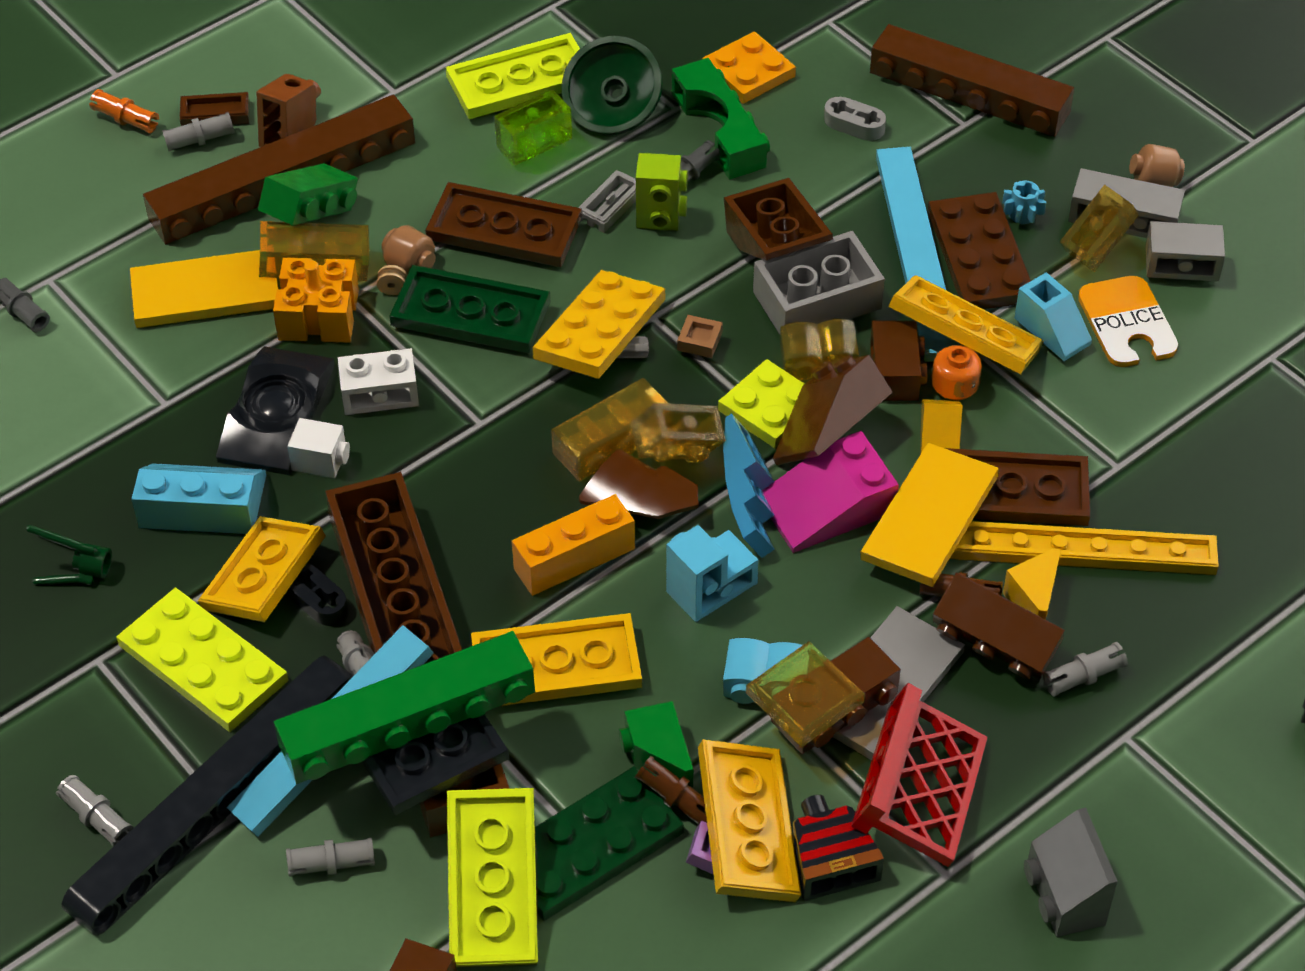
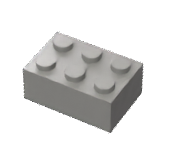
M853 231L834 236L833 240L789 254L754 262L753 293L783 341L882 309L885 278Z

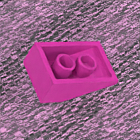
M859 431L838 439L819 456L805 459L762 491L774 513V516L771 517L772 522L792 553L880 520L898 492L899 484L864 433Z

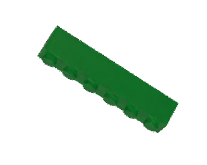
M514 631L277 719L273 722L278 744L296 784L307 780H316L335 769L348 764H358L374 754L390 748L402 747L413 739L429 733L441 732L448 726L468 718L480 717L487 711L509 702L516 703L523 700L528 695L535 693L533 667Z

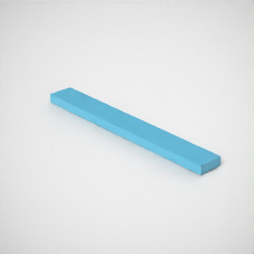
M911 146L877 149L876 161L905 284L914 275H917L946 290ZM917 322L918 335H924L925 340L924 362H933L937 353L943 348L960 345L951 338Z

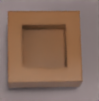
M687 315L677 340V350L713 358L723 333V322Z

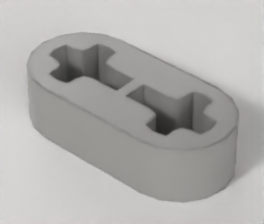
M841 96L833 97L825 104L824 121L828 127L868 141L880 139L884 135L886 116L878 108Z

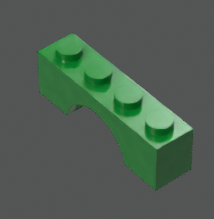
M709 58L673 68L672 95L685 115L706 116L716 120L723 126L715 132V149L718 147L721 153V158L717 162L730 180L766 168L767 153L770 152L768 137L764 132L761 133L758 130L752 114L749 111H745L742 107L737 92L729 88L723 72L720 69H716Z

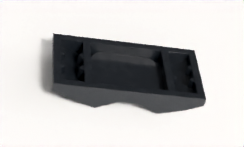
M264 346L248 366L239 400L228 412L216 455L217 463L250 469H262L267 472L290 476L292 469L287 446L299 418L313 419L335 366L334 358Z

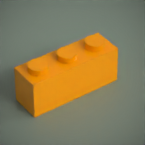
M611 495L513 539L514 570L530 594L534 596L634 550L635 520L617 495Z

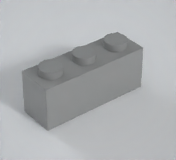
M1081 168L1072 196L1068 222L1147 238L1150 221L1178 223L1185 190Z

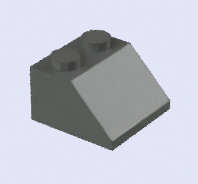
M1081 808L1033 840L1028 860L1024 861L1027 881L1031 886L1036 885L1040 895L1038 902L1041 916L1046 923H1051L1056 937L1106 926L1117 885V879L1086 808Z

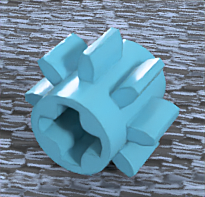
M1031 181L1014 182L1013 191L1004 190L1002 203L1004 204L1005 215H1009L1018 224L1034 223L1036 214H1045V190H1039V187Z

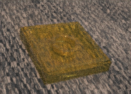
M810 641L746 685V694L801 748L864 703L865 694Z

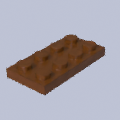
M448 182L425 231L426 235L432 238L434 242L562 267L582 220V208Z
M997 192L928 201L927 212L958 297L982 309L1016 305L1019 288L1031 280Z
M945 448L999 468L997 480L973 519L1089 525L1088 456Z

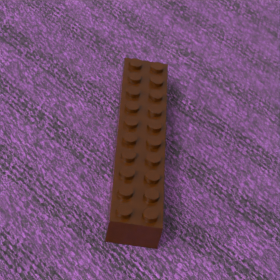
M398 472L326 490L331 525L366 636L374 654L402 625L434 652L424 664L462 650L402 473ZM501 763L420 803L430 838L448 833L447 791L510 789Z

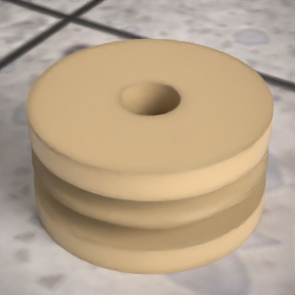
M386 265L380 268L377 278L378 289L387 295H398L407 278L405 270L396 265Z

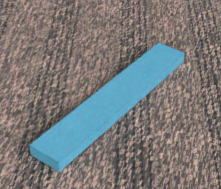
M402 625L333 698L421 666L434 652ZM281 751L227 808L258 837L312 780L296 784Z

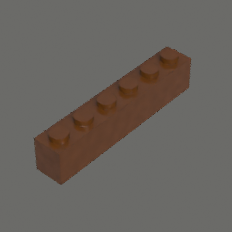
M891 24L887 25L871 51L870 73L1053 137L1057 135L1071 112L1075 88L1073 86Z

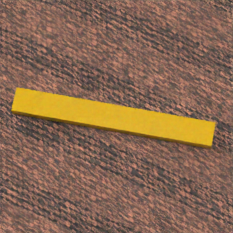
M978 521L970 523L950 559L1023 563L1052 548L1061 549L1058 566L1216 575L1219 567L1217 538L1214 535Z

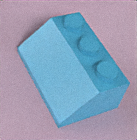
M150 464L140 468L131 498L138 527L247 534L257 520L266 479V470L171 464Z

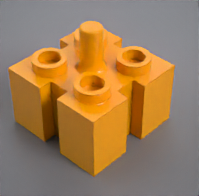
M283 257L279 276L281 289H277L273 308L278 340L307 341L308 335H321L322 342L351 343L354 325L353 310L356 311L359 293L355 260L326 259L324 265H319L312 258Z

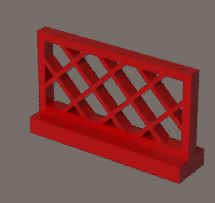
M907 683L888 707L851 827L864 834H867L874 827L949 867L956 856L988 737L920 701L922 690ZM918 717L930 722L936 733L925 735L918 722ZM958 737L973 745L971 753L962 755L953 738ZM941 741L950 758L939 760L931 743ZM919 746L928 763L916 765L909 752V748ZM955 766L963 779V783L953 785L944 768ZM933 771L941 788L930 790L922 774ZM910 777L919 794L907 796L899 780ZM947 797L955 813L945 816L936 799ZM924 802L933 819L922 822L913 804ZM901 808L910 825L903 826L888 818L890 810ZM938 828L946 842L945 848L932 842L926 830Z

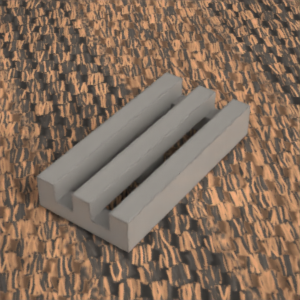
M616 170L578 207L582 208L581 221L587 219V225L594 227L597 224L599 225V231L605 233L636 202V179ZM621 182H623V184L616 191H613ZM606 198V201L595 212H593V210Z

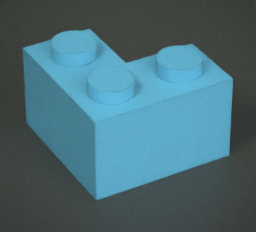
M697 525L687 532L675 535L666 544V592L697 622L758 583L759 560L730 530L718 537L711 538Z

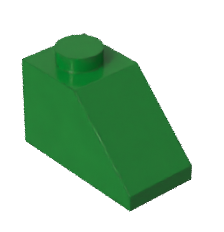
M673 701L624 711L625 728L618 730L623 753L630 752L636 769L640 770L641 767H644L647 759L653 756L657 762L680 779L684 776L690 780L688 785L693 788L694 769Z

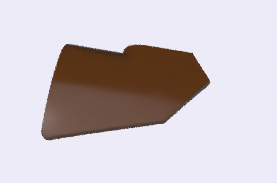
M622 449L616 450L601 465L579 496L580 504L591 505L616 494L629 513L654 519H661L699 508L697 484L666 466H660L655 470Z

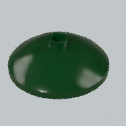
M624 36L598 38L579 49L569 61L562 79L563 101L572 118L586 130L602 135L626 133L645 122L657 107L663 85L661 70L654 55L640 42ZM616 89L622 90L619 97H612V93Z

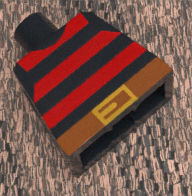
M813 795L806 798L801 803L805 817L797 818L793 822V841L803 900L808 901L881 881L884 862L883 855L869 833L864 834L851 827L855 816L854 809L846 805L829 810L823 795Z

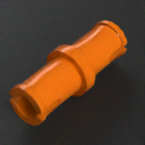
M97 89L90 98V100L97 102V104L89 103L92 110L113 117L114 121L118 124H130L147 133L154 132L158 125V122L151 120H159L158 113L135 105L134 101L127 97L120 99L101 89Z

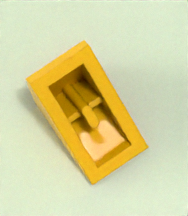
M922 399L920 455L927 443L942 448L960 449L963 407L960 401Z
M1052 548L1008 569L1003 595L1009 601L1046 620L1061 549Z

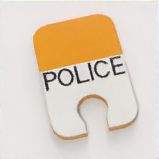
M1125 276L1086 284L1080 288L1078 295L1079 303L1110 363L1118 367L1139 364L1140 359L1136 351L1132 350L1128 345L1133 339L1148 341L1152 345V355L1156 361L1173 357L1176 354L1178 347L1177 339L1148 283L1143 278Z

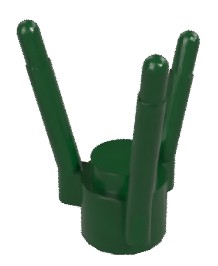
M33 525L26 527V531L74 549L72 566L73 569L79 570V574L35 577L32 580L34 585L68 583L93 585L95 577L106 578L112 561V550L110 548L82 543Z

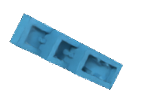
M731 413L725 417L723 446L725 480L729 499L743 539L763 558L775 550L762 523L774 516L762 491L771 485L774 480L750 433Z

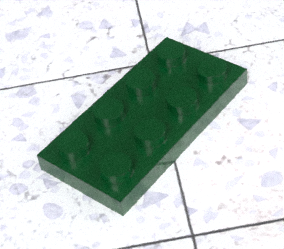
M412 265L389 315L390 326L530 353L551 302L550 291Z
M635 766L535 827L537 913L543 921L684 833V824L670 807L663 803L664 800L659 794L641 780L635 778L638 773Z

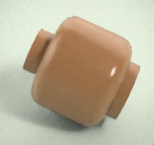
M1147 144L1142 147L1138 154L1135 153L1132 156L1129 165L1130 174L1134 175L1135 180L1169 187L1180 184L1185 168L1184 160L1180 158L1176 149L1154 144Z
M410 225L390 230L383 239L382 252L387 265H396L403 268L407 276L412 265L427 268L433 267L436 259L433 239Z

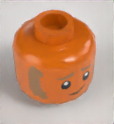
M952 345L939 351L934 359L932 370V385L936 392L950 400H963L971 397L976 393L980 385L982 372L980 357L972 349L961 345Z

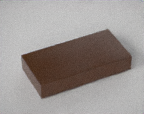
M248 92L181 96L180 98L181 126L192 123L191 120L195 118L201 121L225 114L226 112H229L233 125L249 124L250 100Z

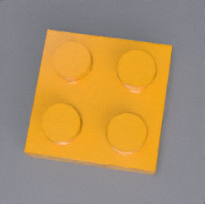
M755 31L702 58H709L715 68L723 72L727 85L731 90L737 92L742 104L796 76V66Z

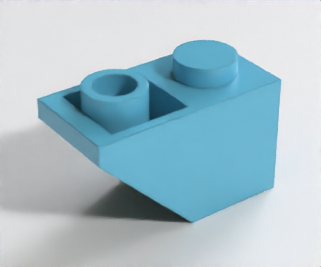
M1047 272L1019 288L1014 318L1033 335L1043 339V344L1063 361L1091 345V336L1072 294Z

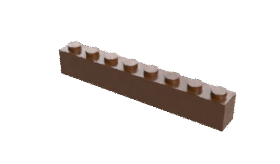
M394 94L144 193L143 198L148 220L166 245L257 208L266 176L323 163L346 172L415 144L413 118Z

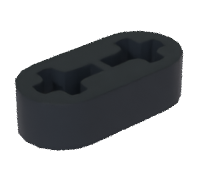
M306 564L287 590L288 596L318 623L326 626L341 623L348 614L345 593L318 568L311 564ZM310 581L312 589L308 588L303 583H308ZM321 599L324 600L330 606H325L323 608Z

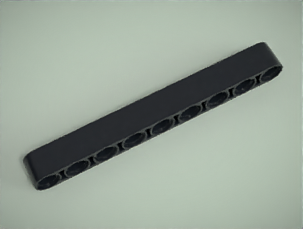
M321 656L313 661L83 874L65 893L61 903L62 909L94 935L102 934L108 930L232 813L227 807L281 752L273 721L331 700L354 675L327 656Z

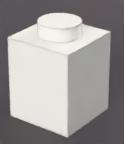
M299 418L287 446L292 471L336 478L340 465L347 463L350 453V444L345 442L342 425Z

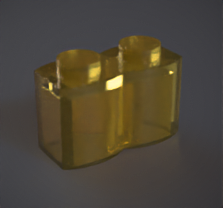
M833 319L818 324L795 322L780 327L783 368L798 380L803 381L813 378L814 376L811 372L824 362L831 361L832 364H835L848 355H852L853 358L859 357L854 321Z

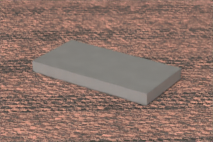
M898 606L871 636V639L901 669L897 695L907 683H910L922 690L920 697L922 702L927 699L964 653L965 644L942 635L935 627ZM891 702L884 706L877 705L868 711L859 723L851 727L845 726L836 732L833 738L872 760Z

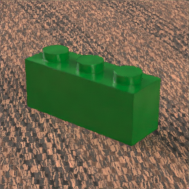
M325 163L266 176L258 211L292 226L351 211L357 199L356 187L359 178Z

